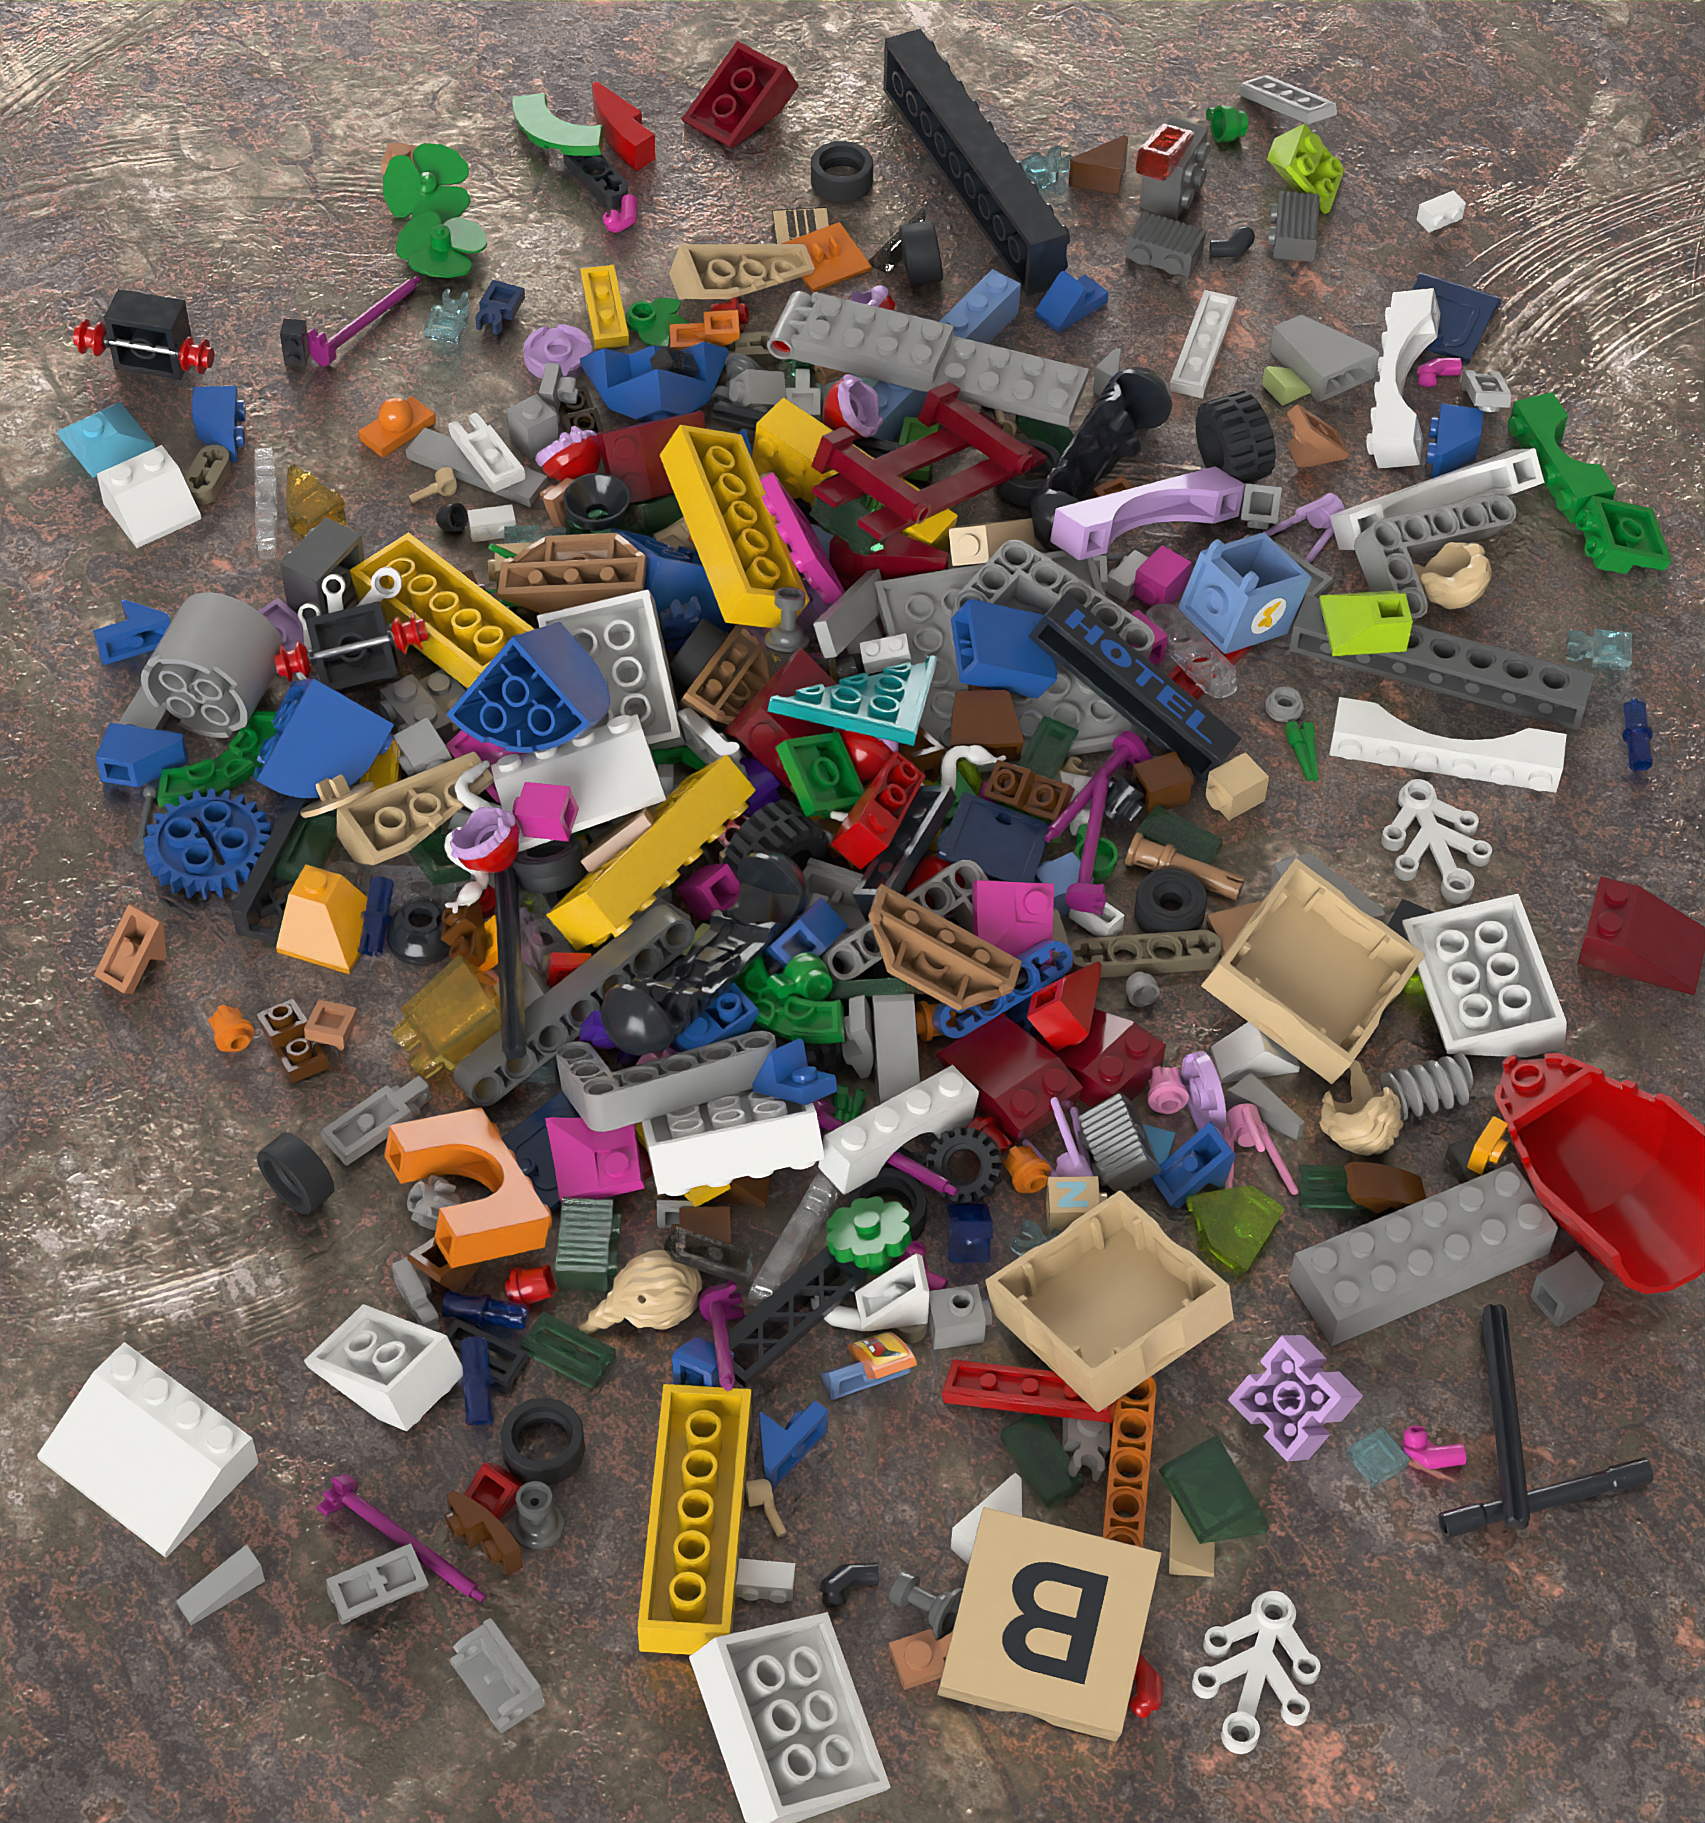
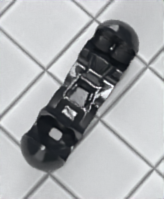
M1136 366L1122 369L1111 377L1109 383L1043 484L1031 499L1030 507L1032 509L1031 518L1034 534L1043 547L1051 551L1062 550L1050 542L1056 508L1092 499L1093 488L1096 487L1098 480L1107 476L1121 458L1134 456L1141 449L1136 431L1143 428L1160 427L1168 420L1173 405L1171 390L1166 381L1157 372L1149 368Z
M757 851L745 857L740 862L738 868L740 891L737 901L729 909H715L710 914L711 923L709 930L691 946L685 958H681L677 963L669 965L655 979L652 976L640 974L632 980L630 985L616 984L607 991L601 1009V1021L609 1039L620 1050L633 1055H645L655 1051L666 1050L794 922L797 915L800 916L804 912L809 894L807 879L803 871L792 859L775 851Z

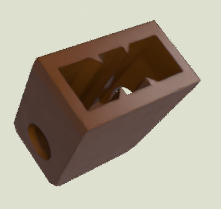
M967 684L968 691L956 692L952 709L948 751L954 746L964 745L969 747L971 745H980L995 758H999L1002 755L1006 756V759L1003 760L1004 762L1020 761L1024 739L1010 692L1007 690H991ZM962 757L956 763L970 762L965 757Z

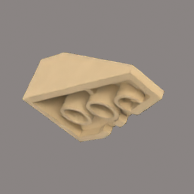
M680 244L669 275L679 299H732L813 274L815 267L805 244Z
M475 751L368 793L337 808L338 839L355 863L376 865L410 851L465 806L458 800L455 792L456 782L463 772L482 763L481 759ZM486 769L473 783L468 784V789L471 793L477 796L493 783L494 778L490 771Z

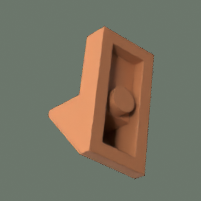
M1299 404L1287 412L1293 424L1291 432L1294 435L1288 441L1287 448L1299 468L1344 460L1350 455L1338 430Z
M128 904L94 976L124 994L133 995L149 960L165 961L166 946L164 923L136 906Z

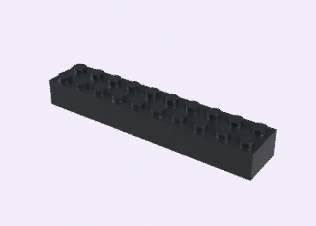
M921 28L885 38L884 92L1017 282L1021 283V288L1025 294L1030 296L1049 290L1058 274L1068 268L1066 254L1067 244L1070 243V234L1067 227L1056 218L1052 206L1041 197L1037 185L1028 179L1021 163L1015 161L1009 152L1006 142L1000 140L994 131L991 121L985 119L979 110L977 102L969 97L962 81L956 79L951 72L947 60L941 58L934 42L928 40Z

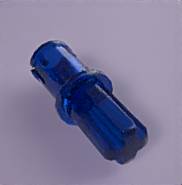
M1633 698L1630 702H1626L1623 705L1625 730L1622 733V738L1627 743L1629 768L1634 771H1644L1653 766L1650 746L1653 731L1648 726L1645 702Z
M376 876L370 882L366 910L362 911L360 915L364 919L360 943L357 948V952L373 957V952H375L376 957L383 956L387 924L392 922V916L389 915L394 888L392 879Z
M448 1290L442 1302L441 1311L443 1318H457L459 1320L476 1322L481 1328L491 1324L524 1329L529 1318V1309L525 1304L492 1299L491 1295L487 1293L480 1297Z
M468 1337L461 1341L463 1379L459 1380V1386L464 1388L465 1424L469 1426L486 1425L494 1422L490 1385L494 1383V1378L489 1376L487 1341L484 1337Z

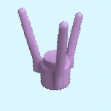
M1327 493L1318 500L1296 509V515L1265 530L1264 533L1267 536H1271L1306 518L1314 528H1326L1323 535L1304 559L1311 564L1334 533L1329 515L1345 510L1344 505L1338 496Z
M1053 1097L1051 1105L1068 1152L1057 1158L1056 1163L1058 1166L1056 1171L1050 1165V1177L1094 1176L1089 1152L1083 1146L1078 1135V1131L1083 1129L1078 1119V1108L1072 1107L1070 1112L1079 1151H1077L1058 1098ZM1028 1139L1022 1140L1023 1147L1030 1145L1040 1159L1046 1160Z

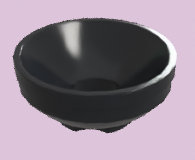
M592 473L581 476L568 485L563 495V504L566 515L574 524L591 531H603L616 526L627 516L630 506V493L628 487L620 479L608 474ZM594 510H603L608 514L607 517L601 520H594L588 517V514Z
M416 901L399 908L392 915L387 925V942L393 955L400 961L416 966L436 964L447 958L451 946L440 939L444 923L441 918L446 907L433 901ZM417 914H427L432 917L431 923L425 927H415L409 922Z

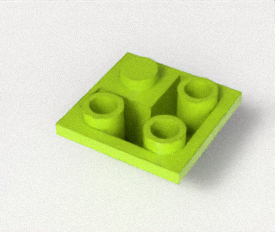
M1304 123L1274 139L1267 161L1298 193L1304 192L1306 195L1308 193L1312 195L1317 193L1320 196L1319 210L1326 214L1331 210L1345 169L1340 160L1333 156L1324 146L1320 137L1313 133Z
M1380 591L1320 595L1319 602L1332 656L1407 651L1413 620L1406 593Z

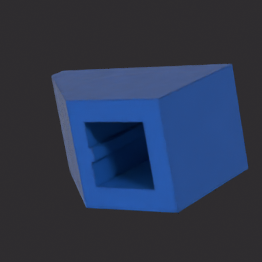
M236 386L193 387L192 417L196 438L206 445L214 444L225 447L229 452L230 461L238 462L239 447L245 446L244 427L240 425V422L246 421L245 400H239Z
M1441 403L1438 418H1431L1428 438L1435 439L1434 442H1429L1426 455V463L1432 464L1430 479L1452 472L1476 459L1482 431V410Z
M112 722L109 723L95 756L102 782L140 787L161 777L162 769L179 768L186 765L189 760L184 734Z
M820 897L763 953L766 956H772L785 969L788 962L801 953L811 952L820 956L843 933L848 925Z
M733 983L672 1042L674 1050L681 1053L746 1034L759 1015V1010Z

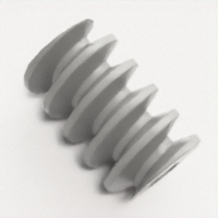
M1457 1053L1453 1056V1059L1448 1056L1440 1058L1438 1063L1429 1060L1423 1066L1413 1064L1408 1067V1070L1397 1068L1392 1074L1383 1072L1380 1077V1085L1382 1091L1384 1087H1389L1397 1095L1401 1105L1400 1120L1405 1121L1408 1119V1107L1411 1108L1416 1117H1420L1423 1115L1424 1103L1431 1113H1436L1439 1108V1099L1446 1109L1453 1107V1096H1456L1461 1105H1467L1469 1103V1092L1473 1086V1075L1468 1059L1464 1054Z

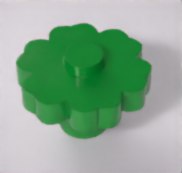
M880 1197L856 1199L852 1202L851 1208L843 1207L836 1209L833 1216L826 1222L828 1231L826 1239L829 1252L840 1263L853 1261L867 1275H878L887 1271L892 1264L893 1258L901 1256L912 1242L910 1232L912 1226L909 1212L899 1202L884 1204Z

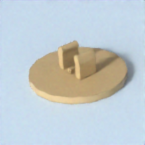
M342 774L331 780L326 778L316 784L320 799L302 808L300 814L302 817L307 818L331 811L366 795L375 786L373 782L367 781L348 787Z

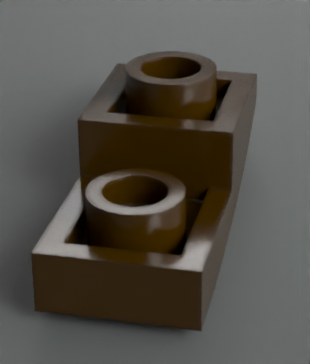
M587 386L576 388L579 389L576 403L569 404L561 401L558 415L564 432L570 434L572 426H576L582 431L592 430L596 434L604 431L597 407L594 408Z

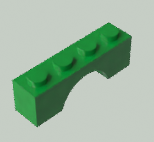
M1553 392L1514 401L1511 417L1508 419L1509 432L1512 437H1516L1523 449L1535 448L1544 480L1542 484L1548 487L1555 499L1557 508L1563 511L1570 524L1575 523L1578 512L1583 509L1592 496L1614 499L1616 488L1600 464H1588L1577 461L1566 455L1558 447L1557 444L1563 438L1568 415Z

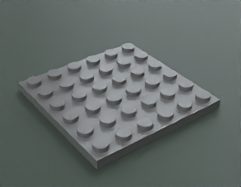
M1064 550L1043 553L1046 557L1105 596L1093 557L1079 561ZM985 563L874 582L879 612L886 637L906 633L913 665L926 662V657L929 656L938 657L920 726L946 748L945 754L949 747L955 693L958 691H968V685L959 681L951 625L954 602L957 594ZM1039 583L1044 586H1049L1046 583ZM987 587L992 590H997V588ZM1017 594L1005 605L1006 607L1045 615V613ZM1056 660L1055 664L1058 669L1057 680L1038 699L1010 693L1022 731L1024 745L1020 761L1007 763L1019 766L1042 762L1038 759L1040 754H1043L1041 753L1042 751L1052 755V757L1046 754L1041 756V759L1047 761L1113 749L1112 743L1122 731H1131L1138 735L1143 743L1147 741L1148 737ZM1049 737H1052L1050 742H1053L1054 739L1056 740L1054 744H1057L1059 740V745L1056 747L1052 744L1047 743ZM1048 744L1050 745V746H1047V747H1046V749H1047L1048 751H1053V746H1054V747H1055V752H1054V753H1049V752L1045 751V750H1044L1045 745H1048ZM945 755L941 758L940 775L937 780H941L942 762ZM991 762L984 765L956 763V771H959L962 776L993 770L996 763ZM927 769V770L924 771V774L926 775V776H925V779H926V780H929V779H928L929 769Z

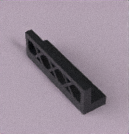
M920 786L889 846L872 860L852 893L866 922L870 920L868 915L877 889L881 884L899 894L902 893L917 864L920 863L957 798L951 786Z
M291 796L231 910L236 934L277 945L284 916L282 910L286 908L288 897L277 901L274 892L277 888L290 883L294 886L301 868L298 869L297 873L292 871L289 866L291 859L307 854L314 856V858H309L312 861L310 866L321 867L337 835V819L320 814L307 818L302 817L300 811L309 805L308 798ZM309 825L326 829V835L316 838L321 841L319 847H311L310 841L308 842L304 836ZM312 841V845L317 846L319 844L318 841ZM307 847H310V848L318 849V851H317L316 855H313V854H314V852H313L314 850H310V849H306V848H307ZM277 913L280 919L275 930L257 926L260 919Z
M827 1245L728 1331L730 1350L734 1352L732 1363L735 1380L746 1388L866 1282L867 1274L852 1261L846 1263L838 1262L835 1256L829 1252ZM841 1270L850 1277L842 1286H828L841 1275ZM819 1296V1307L813 1312H799L811 1301V1298ZM824 1296H830L824 1301ZM785 1323H789V1333L782 1339H768ZM755 1349H758V1360L744 1371L738 1364ZM763 1349H770L763 1355Z

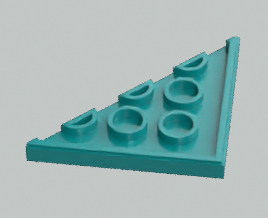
M926 657V662L912 666L910 662L886 667L883 673L869 677L867 673L840 679V684L824 688L823 684L799 689L796 690L795 696L787 698L776 695L770 698L768 712L914 746L938 657Z

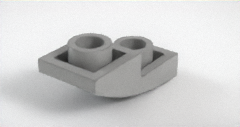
M863 995L849 999V1016L844 1018L847 1041L842 1042L845 1062L847 1065L852 1064L860 1079L869 1077L874 1056L872 1015L869 1004Z

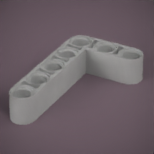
M1494 494L1377 521L1361 533L1354 543L1355 552L1370 591L1406 593L1412 620L1415 622L1427 612L1428 603L1410 555L1441 549L1450 542L1467 543L1489 538L1514 521L1517 513L1516 506L1508 496Z
M1010 540L1004 543L957 594L954 602L952 617L969 598L1005 606L1017 594L1046 614L1067 592L1103 623L1109 625V628L1128 644L1140 646L1141 648L1134 649L1148 660L1154 643V633L1148 625L1021 540ZM1039 583H1046L1049 586H1044ZM987 587L997 588V590H992Z
M961 860L942 869L907 893L905 897L941 917L951 911L960 927L974 934L973 881H989V879L976 862ZM955 873H959L965 881L964 889L957 885ZM926 893L934 899V910L926 905ZM870 920L830 946L819 956L828 967L832 986L856 977L883 958ZM864 935L869 936L873 940V953L865 948L863 943ZM834 956L838 957L844 965L842 974L838 973L832 965Z
M754 1031L616 1072H611L595 1049L589 1043L582 1041L569 1042L560 1046L556 1050L561 1088L565 1096L591 1130L606 1132L752 1089V1083L768 1054L776 1049V1041L774 1035L770 1032Z

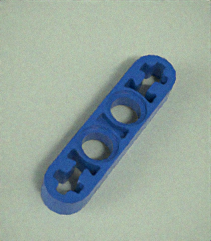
M1041 941L1015 957L1022 961L1021 967L1025 968L1028 973V982L1022 989L1016 990L1014 988L1010 994L995 998L994 1004L989 1009L983 1010L979 1005L969 1007L971 1012L975 1014V1017L969 1013L960 1015L956 1019L958 1025L956 1027L946 1025V1022L950 1019L949 1011L962 1013L968 1008L958 1011L941 1002L933 1012L932 1021L934 1027L939 1033L951 1038H960L1065 975L1073 963L1071 949L1060 941ZM1048 951L1059 952V956L1055 958L1056 966L1045 964L1037 969L1031 963L1032 960L1033 963L1042 964L1050 958Z

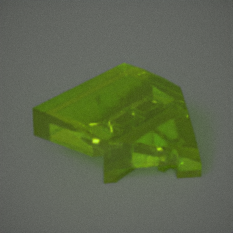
M1251 1185L1189 1196L1186 1199L1189 1212L1193 1211L1200 1237V1240L1197 1242L1198 1249L1207 1248L1210 1253L1239 1275L1248 1270L1285 1210L1283 1206Z

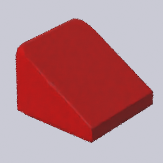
M483 1462L464 1495L479 1503L500 1521L517 1503V1492L525 1483L498 1464Z

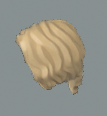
M1450 542L1445 544L1436 556L1431 557L1424 567L1419 564H1413L1429 603L1438 604L1446 609H1456L1470 605L1484 594L1485 588L1488 586L1492 576V569L1489 559L1484 556L1483 546L1477 543Z
M1354 1060L1348 1067L1351 1070L1352 1101L1348 1103L1336 1102L1333 1100L1330 1091L1326 1092L1322 1099L1324 1104L1321 1109L1322 1120L1319 1124L1322 1131L1329 1135L1343 1149L1365 1156L1378 1155L1394 1145V1138L1399 1137V1131L1404 1124L1400 1120V1101L1389 1087H1384L1383 1091L1378 1092V1089L1372 1084L1371 1076L1365 1073L1364 1065Z
M652 1250L633 1258L614 1278L613 1290L608 1293L607 1299L601 1301L594 1310L590 1311L588 1320L582 1321L579 1324V1330L590 1334L599 1328L607 1329L614 1323H621L624 1318L637 1328L652 1327L663 1330L678 1325L680 1321L690 1316L699 1306L700 1295L698 1293L702 1289V1281L697 1267L686 1261L688 1258L678 1250Z

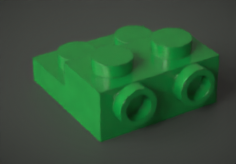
M1592 496L1583 509L1578 512L1575 521L1576 528L1584 532L1586 538L1585 554L1587 557L1593 558L1596 568L1627 574L1633 565L1664 571L1672 562L1653 508Z
M839 732L784 740L775 747L806 818L821 815L824 820L831 818L830 813L832 811L849 813L865 792Z

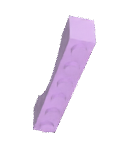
M1215 466L1059 507L1055 510L1050 542L1080 561L1107 553L1110 544L1116 537L1142 525L1170 521L1213 524L1239 516L1245 484Z

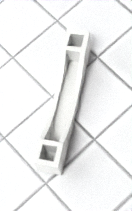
M1434 288L1393 292L1391 307H1387L1385 311L1388 328L1387 332L1382 333L1384 356L1378 359L1380 382H1375L1374 386L1377 404L1376 407L1371 408L1373 431L1367 435L1368 453L1370 455L1374 454L1378 469L1420 465L1423 435L1416 413L1403 400V388L1407 374L1414 361L1438 335L1440 310Z
M1535 448L1514 449L1329 516L1339 550H1355V539L1381 519L1494 494H1504L1507 496L1542 484L1544 480Z
M1339 697L1329 755L1556 793L1563 771L1567 734L1527 728L1515 734L1495 739H1451L1409 726L1389 714L1378 703Z

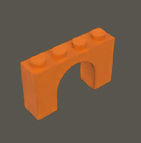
M482 1107L389 1125L384 1157L401 1184L426 1179L430 1175H461L481 1182L493 1192V1195L481 1200L439 1208L434 1240L451 1268L545 1248L547 1232L552 1226L550 1209L546 1204H542L534 1191L531 1179L523 1174L517 1164L514 1152L506 1147L500 1137L498 1127L489 1120Z

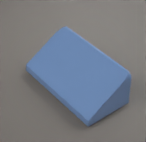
M852 1361L821 1372L820 1378L830 1400H834L909 1374L911 1367L878 1379H869L866 1377L862 1362Z

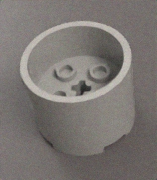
M197 593L184 600L141 673L142 688L154 707L162 705L174 716L181 719L178 726L207 737L227 738L230 737L233 731L245 728L277 672L274 655L280 653V645L284 647V643L274 625L250 605L219 593Z

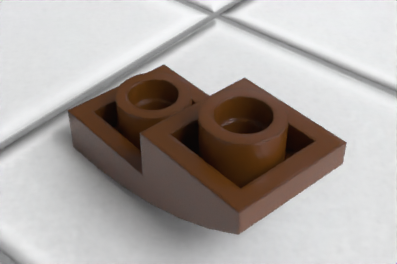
M997 759L983 795L1019 811L1054 822L1069 805L1075 789L1069 784L1037 775L1030 769Z
M478 900L470 906H458L457 913H453V908L446 907L441 918L444 923L440 939L451 946L449 950V957L451 959L447 975L459 983L485 963L486 930Z
M294 999L277 1004L256 1014L275 1056L292 1084L329 1068L327 1057L316 1041L305 1039L304 1028L308 1020Z
M1349 1162L1344 1165L1348 1179L1347 1191L1352 1201L1378 1214L1391 1206L1396 1210H1400L1426 1199L1422 1179L1416 1174L1377 1163Z
M453 1490L446 1494L449 1512L444 1514V1518L455 1538L462 1536L470 1549L482 1544L489 1561L493 1565L499 1562L507 1576L523 1568L520 1546L512 1534L491 1512L459 1492Z

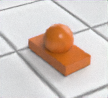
M413 396L406 400L398 397L386 399L379 408V418L358 431L359 440L384 458L418 435L424 427L428 428L436 423V416L433 411Z

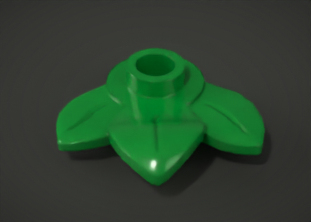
M658 298L651 303L646 301L635 302L629 307L625 315L627 327L637 332L641 342L647 346L657 345L668 348L670 325L690 323L676 314L680 309L681 301L673 298Z

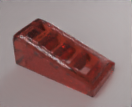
M1162 124L1138 149L1136 172L1165 181L1171 175L1192 142L1194 132L1169 124Z

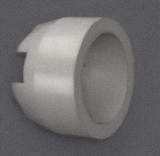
M1135 972L1126 981V994L1130 1003L1134 1006H1148L1159 997L1160 990L1156 980L1148 973Z

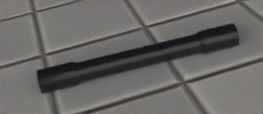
M1645 1457L1609 1466L1603 1471L1527 1491L1529 1511L1534 1513L1607 1492H1620L1652 1483L1653 1472L1651 1465ZM1502 1498L1485 1503H1472L1440 1512L1438 1520L1445 1538H1451L1504 1521Z

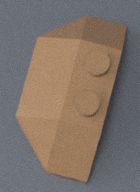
M618 533L545 536L523 549L514 558L509 557L501 563L497 595L500 599L541 614H546L644 591L647 558Z
M736 624L679 704L684 708L690 706L701 718L705 716L711 726L725 729L776 673L775 665L770 656L772 649L765 644L764 637L747 625Z
M881 884L878 887L868 916L888 973L958 1011L1010 994L1013 991L1021 967V960Z

